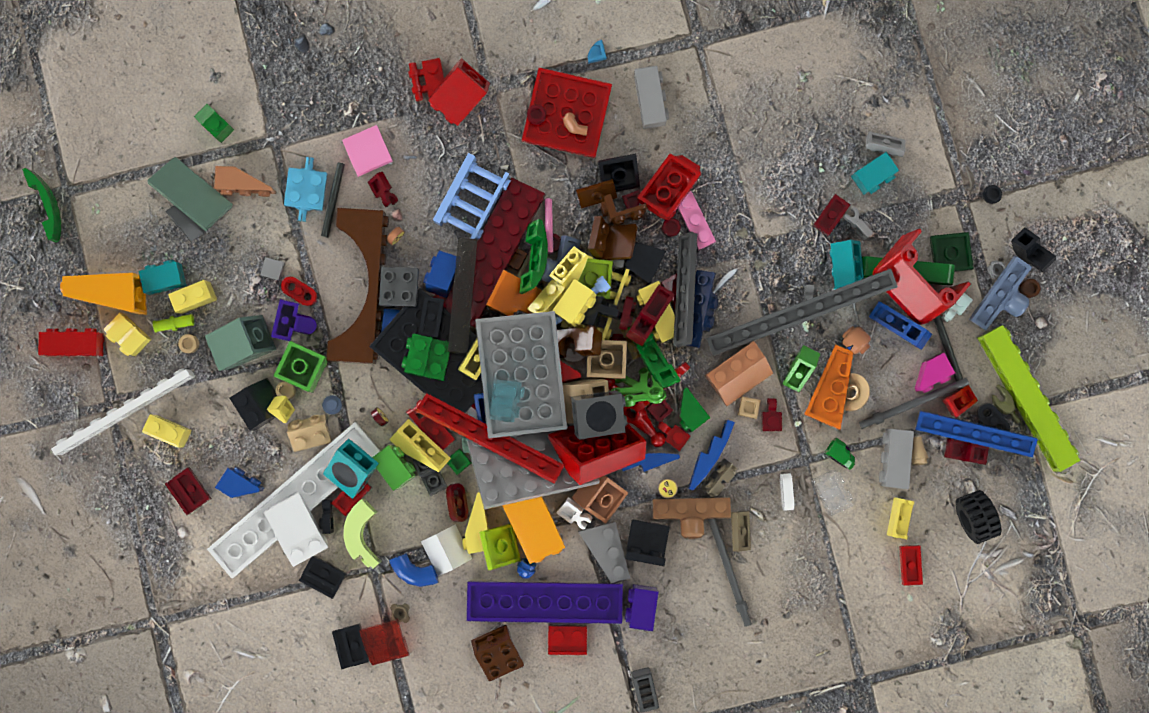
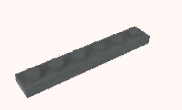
M694 232L679 236L673 346L677 347L692 344L697 253V234Z

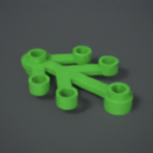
M647 368L639 370L640 382L626 376V379H615V383L623 382L630 387H617L611 390H617L622 395H625L626 407H632L636 402L647 400L658 404L665 400L667 396L666 391L659 386L653 376L651 378L653 387H648V379L651 377V373Z

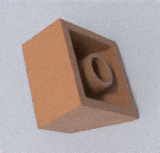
M604 475L599 477V484L578 488L571 499L606 524L628 495V492Z

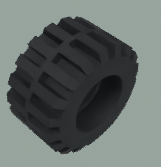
M977 490L957 498L956 512L967 536L975 544H980L1001 535V521L997 510L983 491Z

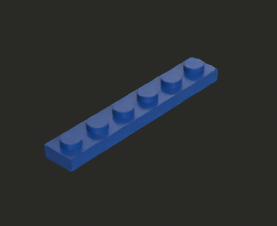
M921 410L915 427L919 431L1028 457H1033L1038 441L1036 437Z

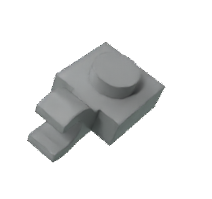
M853 207L851 211L854 213V217H850L847 213L843 217L852 225L851 227L864 241L873 234L872 227L867 221L859 219V210Z

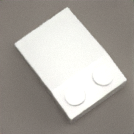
M299 492L264 511L276 538L293 567L328 548L325 535L322 534V530H320L319 525Z

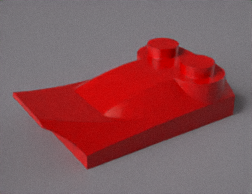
M670 153L639 194L637 201L642 205L646 204L647 210L658 217L669 221L700 178V166L683 155L674 156Z

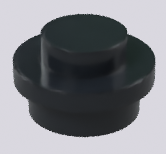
M989 185L983 190L982 196L987 203L995 204L1001 200L1002 191L996 185Z

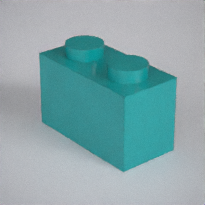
M885 152L855 172L851 178L863 195L868 192L873 194L880 189L879 185L885 181L887 184L895 179L896 176L894 174L899 169L888 153Z
M175 260L164 261L163 265L160 266L155 264L147 265L143 270H139L142 289L145 294L153 295L187 286L182 264L175 262Z

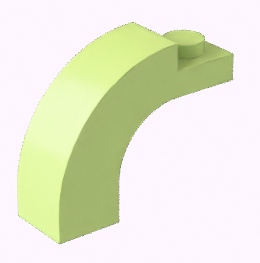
M364 498L351 509L346 518L343 532L344 542L347 551L354 560L361 555V561L368 568L370 566L375 568L382 561L366 545L363 532L365 525L377 511Z

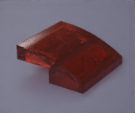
M398 619L359 630L371 665L410 655Z

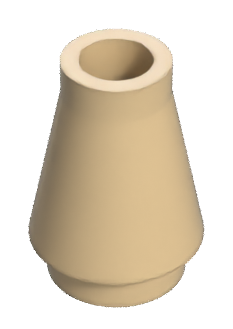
M913 437L911 464L913 466L927 464V459L929 458L922 442V437Z

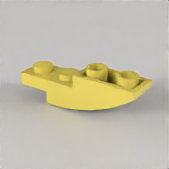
M573 246L549 275L552 280L527 309L531 313L552 311L573 280H579L588 259L587 254Z

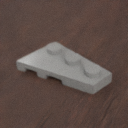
M615 521L578 531L611 583L630 578Z

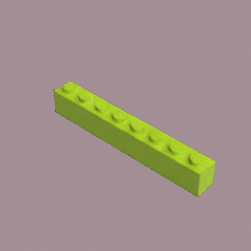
M1002 325L977 337L1006 390L1012 395L1015 406L1033 437L1038 438L1037 444L1053 472H1061L1079 462L1078 450L1068 440L1069 435L1067 431L1060 426L1058 415L1052 412L1048 398L1040 391V384L1032 377L1028 363L1021 358V351L1016 344H1013L1009 330Z

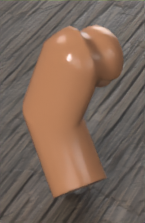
M573 113L565 114L563 122L568 131L573 134L587 136L588 126L578 125Z

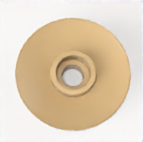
M850 373L844 410L856 411L867 403L870 396V387L864 377L859 374ZM856 391V395L852 397V392Z

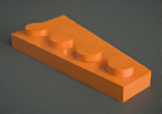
M835 345L804 414L838 430H841L854 355L852 351Z

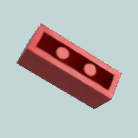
M49 328L46 329V332H39L38 355L103 356L104 333L97 332V329L85 328V332H78V329L67 328L65 332H59V329Z

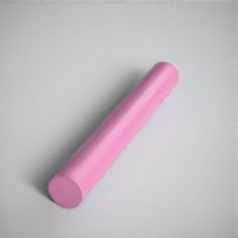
M547 198L545 199V231L548 254H553L552 199Z

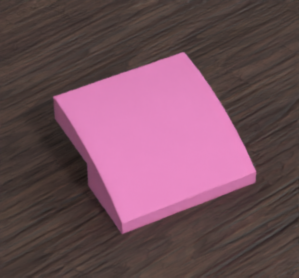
M377 125L342 140L358 177L393 162Z

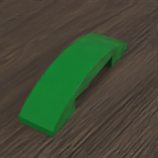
M24 168L22 170L28 187L39 191L48 216V220L42 222L48 240L57 243L60 241L61 215L56 198L49 186L39 175Z
M541 219L535 220L527 227L525 242L531 244L528 273L521 276L520 294L534 289L540 282L546 268L548 243L545 227Z
M652 332L643 346L633 341L644 364L659 386L664 389L680 382V378L673 366L669 365L656 344Z

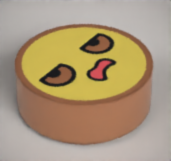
M396 227L388 235L387 242L394 245L401 239L405 231L400 227Z

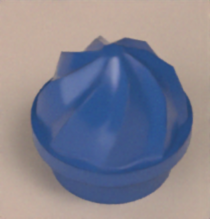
M523 558L517 564V572L522 578H529L536 572V564L534 562L530 564L527 558Z

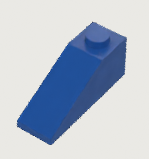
M880 301L869 315L871 319L920 350L923 349L932 336V333Z

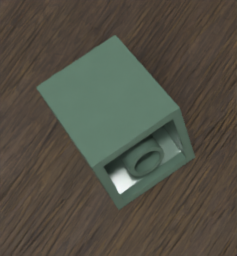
M263 315L237 318L205 335L208 347L219 371L233 369L277 350Z

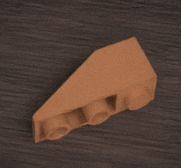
M215 166L214 189L220 192L221 195L231 196L232 193H239L241 196H251V193H255L258 196L270 197V194H276L272 187L236 167Z

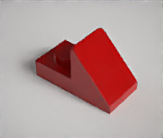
M969 385L942 399L950 415L954 417L961 415L978 401Z

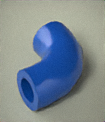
M407 553L389 560L396 575L407 584L423 587L439 583L433 565L417 567L411 563Z

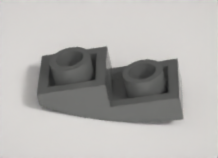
M173 205L165 211L190 242L206 232L176 206Z
M412 459L430 496L448 487L440 471L437 472L423 463Z

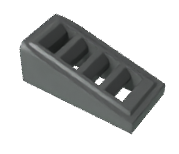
M646 667L632 671L631 676L640 712L659 709L650 668ZM645 684H649V685H650V686H646V687L639 688V686H641V685H645ZM651 692V694H647V695H643V696L640 695V694H643V693ZM653 699V702L642 703L643 701Z

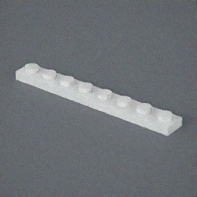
M184 368L176 371L172 378H165L157 383L158 386L142 391L140 393L141 396L136 399L131 398L123 403L124 406L121 408L111 409L104 418L94 419L87 428L77 429L70 438L60 439L51 450L54 455H63L193 379L195 377L193 371Z

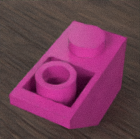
M945 353L938 354L922 362L915 385L916 392L922 390L924 393L934 388V384L938 382L943 384L951 380L950 376L955 374V371Z

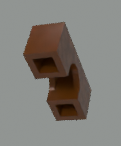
M585 325L584 328L567 327V329L563 330L557 328L560 358H566L567 349L572 343H575L574 351L583 357L601 355L602 332L597 330L595 326Z

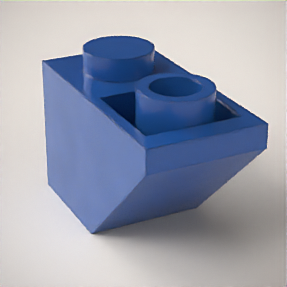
M236 466L235 468H227L215 487L230 498L264 490V487L260 485L261 481L254 477L248 478L244 475L245 471Z

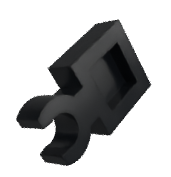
M322 500L323 514L322 518L319 519V528L322 530V534L334 532L332 500Z

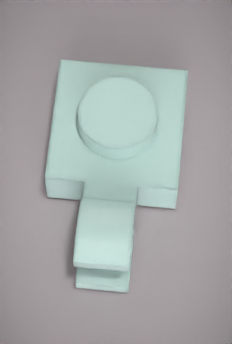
M963 293L958 301L943 313L941 318L946 322L951 321L956 313L961 315L973 299Z

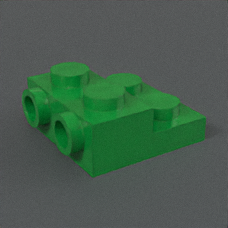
M413 334L412 338L408 337L406 349H409L408 357L404 356L402 361V368H405L404 372L444 381L452 342Z

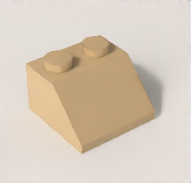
M602 340L601 355L587 356V378L626 379L627 341Z

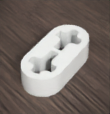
M791 473L780 474L782 508L784 511L794 510Z

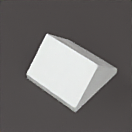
M456 524L421 541L437 576L447 573L473 559L471 554H468V551L463 548L462 536Z

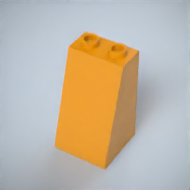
M114 273L62 276L60 290L65 297L139 315H147L146 294L143 293L138 274Z
M543 496L502 505L530 564L541 562L546 556L550 554L556 555L565 548L562 537Z

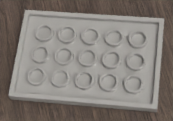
M555 311L475 319L488 438L567 429Z
M568 423L567 427L574 425V423ZM556 431L510 436L562 463L548 439V434ZM466 438L484 509L596 485L600 482L599 478L579 485L564 467L554 484Z

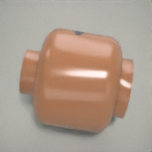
M852 326L842 335L844 338L842 344L852 351L854 355L859 352L863 354L871 347L868 344L871 341V337L860 326Z

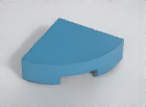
M602 40L597 41L591 47L588 53V64L607 59Z

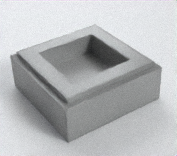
M265 257L260 276L280 281L285 263Z

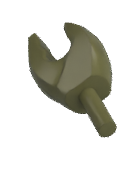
M996 385L1004 399L1001 402L992 394L993 405L999 412L1004 415L1010 414L1017 424L1020 423L1021 420L1014 412L1016 406L1012 395L1001 385Z

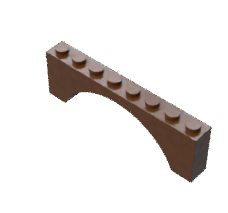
M337 208L336 227L350 236L360 248L368 269L369 286L364 307L358 318L344 333L328 341L327 361L376 364V360H379L380 355L369 346L381 333V330H378V324L382 321V311H380L379 305L381 267L386 264V254H383L384 246H387L385 227L389 225V216H386L383 210Z

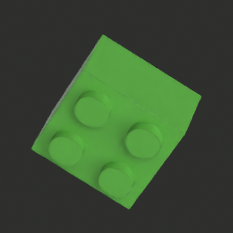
M289 341L274 373V377L307 392L314 393L327 365V357Z
M388 445L372 458L379 463L376 469L391 489L395 491L417 476L415 474L416 468L410 461L407 462L403 456L405 454L399 447Z

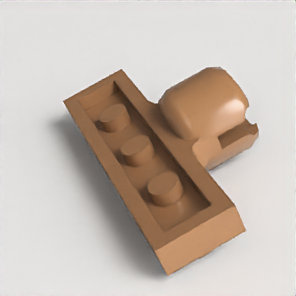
M730 498L653 499V520H680L681 535L688 539L701 538L704 535L705 519L731 518Z

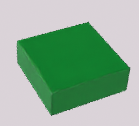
M461 448L450 456L451 459L447 462L456 475H459L472 464Z

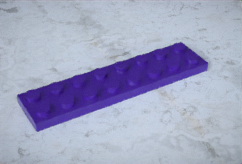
M467 582V621L622 624V583Z

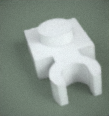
M569 497L556 512L571 524L576 521L583 530L587 526V523L583 520L591 523L593 519L590 514L582 513L584 508Z

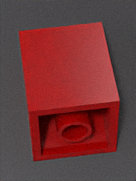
M461 58L431 94L428 101L434 110L440 111L445 115L444 117L449 123H454L458 126L487 94L490 82Z

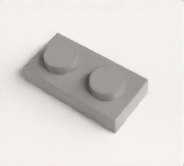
M868 131L866 149L875 152H887L892 156L903 157L905 153V140Z

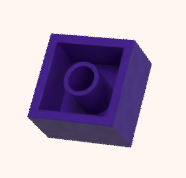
M633 584V589L629 588L628 602L630 603V608H626L625 619L628 622L629 628L653 631L659 593L656 587Z

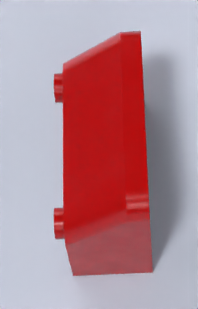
M921 229L902 235L873 270V275L888 269L892 270L898 287L886 292L918 325L929 323L952 307L971 285L968 281L951 286L950 288H943L937 293L913 267L918 260V253L911 244L920 235Z

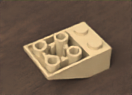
M592 378L562 383L567 424L573 423L571 397L608 392L607 380Z

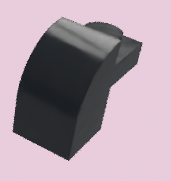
M1023 228L1011 240L1015 254L1042 273L1056 260V255L1041 246L1040 237L1027 228Z
M597 296L593 307L588 308L585 312V318L581 324L592 325L597 329L602 315L620 320L622 312L618 310L616 305L607 303V306H605L607 300L602 296Z

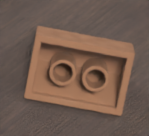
M753 341L704 376L727 407L771 376L773 372L766 357Z

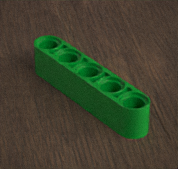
M862 256L864 278L873 275L874 268L883 258ZM917 261L913 265L929 284L953 285L955 265Z

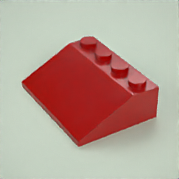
M628 423L625 426V433L578 439L575 436L574 425L567 427L565 430L548 434V439L568 474L579 485L645 459L646 440Z

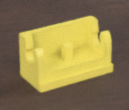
M894 497L887 530L888 536L908 539V528L915 501Z

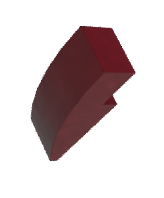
M658 284L626 337L643 346L675 294Z

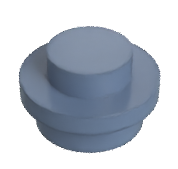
M330 395L324 399L322 407L326 413L334 415L341 410L342 402L339 397Z

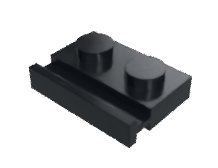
M314 555L310 558L299 581L333 599L347 573Z
M361 623L332 631L341 670L370 661Z

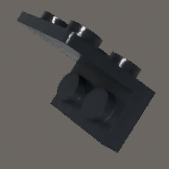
M633 519L631 521L625 559L665 566V551L670 527Z

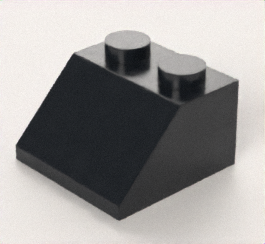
M268 378L245 387L229 398L249 431H256L276 418L267 410L274 397L277 396Z

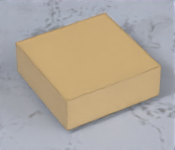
M741 396L737 415L757 419L761 400Z

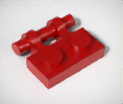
M440 58L421 61L423 69H417L415 62L409 63L410 71L408 73L409 78L412 79V93L415 95L416 101L423 100V93H428L430 98L431 94L443 81L444 74ZM424 76L426 85L421 86L419 77Z

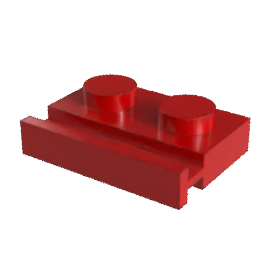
M548 625V655H587V625Z

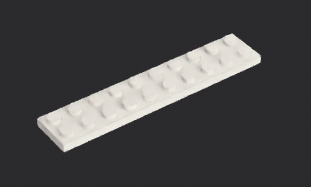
M357 422L348 427L207 549L232 579L278 540L264 514L265 510L299 492L311 512L322 500H325L339 488L324 476L323 473L336 450L348 438L371 457L381 451Z

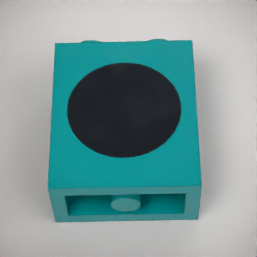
M348 438L336 450L323 475L353 499L364 488L379 463Z

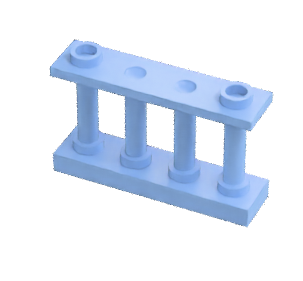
M468 153L433 218L434 223L442 226L443 223L448 222L472 235L470 240L475 244L484 231L482 229L501 193L507 189L508 184L511 182L509 180V173L505 172L503 178L478 166L476 157ZM470 172H475L498 184L494 195L468 182L467 177ZM461 189H467L490 201L486 210L483 211L459 199L460 196L458 194ZM452 206H458L480 217L481 219L477 227L474 228L451 216L449 211Z

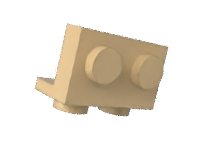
M325 414L313 415L304 420L297 419L288 424L287 434L294 452L332 442Z

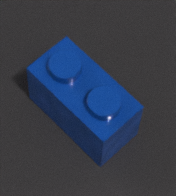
M439 250L437 257L433 256L430 267L432 269L430 273L427 272L424 277L423 283L426 284V291L447 298L459 271L461 258Z

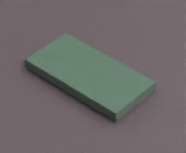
M176 157L171 159L147 180L151 187L205 231L233 207L230 201Z

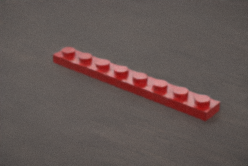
M427 393L416 408L418 413L554 484L564 469V464L510 436L488 438L487 424Z

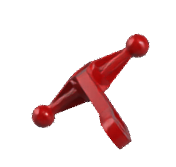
M683 362L674 370L681 377L690 369V366ZM605 379L608 381V389L610 391L618 387L615 385V379ZM648 400L636 402L632 407H623L627 422L651 437L650 442L654 447H661L665 444V436L655 431L645 411V407L650 403Z

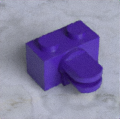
M279 299L271 337L291 341L292 332L306 335L312 334L317 328V323L313 317L297 313L299 303Z

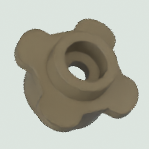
M406 603L403 605H391V622L403 621L407 623L410 620L408 616L409 605Z

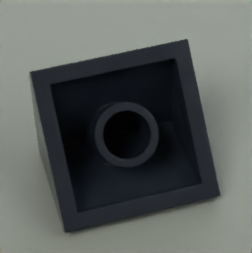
M636 153L598 161L597 167L600 182L613 179L616 192L640 187Z

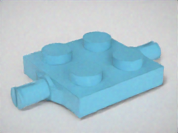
M306 157L305 168L288 169L284 206L298 209V221L306 222L307 211H323L328 174L327 172H319L313 169L314 158Z

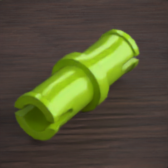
M192 314L179 317L170 316L168 319L153 321L155 333L171 329L172 331H177L178 328L195 325Z

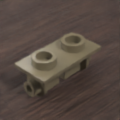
M723 459L722 462L716 465L713 473L704 480L700 489L711 498L718 497L725 488L721 481L724 480L726 483H729L734 475H736L737 468L726 459Z

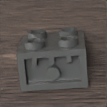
M381 267L379 305L387 308H395V306L416 307L419 269L414 267Z

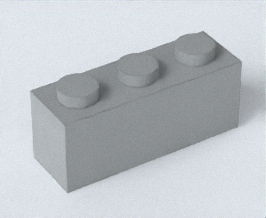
M657 66L635 69L634 78L643 129L665 126L666 121L669 119L668 108H664L663 101H666L665 90H661L660 83H663L662 72H658Z
M886 429V432L883 433L882 442L885 444L884 452L882 451L881 463H883V470L879 473L881 486L909 489L914 431Z

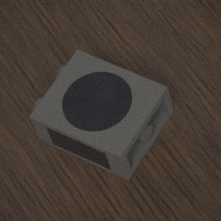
M615 390L571 397L574 433L578 439L625 433L627 417L623 412V407H625L626 403L624 395Z

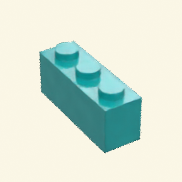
M847 240L831 243L830 257L833 264L832 276L835 285L833 290L864 279L860 241Z

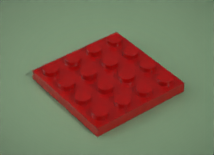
M538 68L530 106L535 104L541 105L546 111V119L543 123L534 125L527 118L522 142L596 158L612 84ZM573 113L578 125L588 126L587 136L570 133L563 122L565 114Z

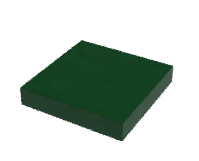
M969 232L930 236L933 263L955 265L954 272L974 269Z

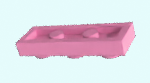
M690 191L678 207V210L689 233L694 232L697 234V249L699 251L714 244L716 240L692 191Z

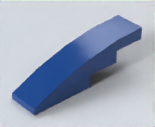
M725 420L720 438L712 436L707 454L699 452L688 489L694 490L708 475L726 446L735 422Z
M646 453L644 460L624 467L622 471L641 465L642 470L645 472L677 460L680 456L679 454Z

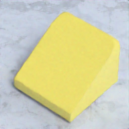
M287 396L274 397L267 408L269 413L283 423H287L295 411Z

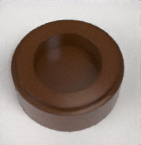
M1035 279L1024 280L1019 286L1020 293L1027 298L1036 297L1041 289L1039 282Z

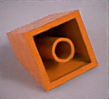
M503 270L486 305L489 309L503 316H511L518 310L531 314L527 308L542 290L535 287L524 294H520L521 279Z

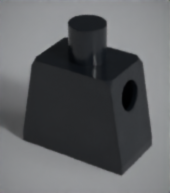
M636 242L632 258L626 259L627 262L624 269H629L632 275L646 285H650L666 251Z

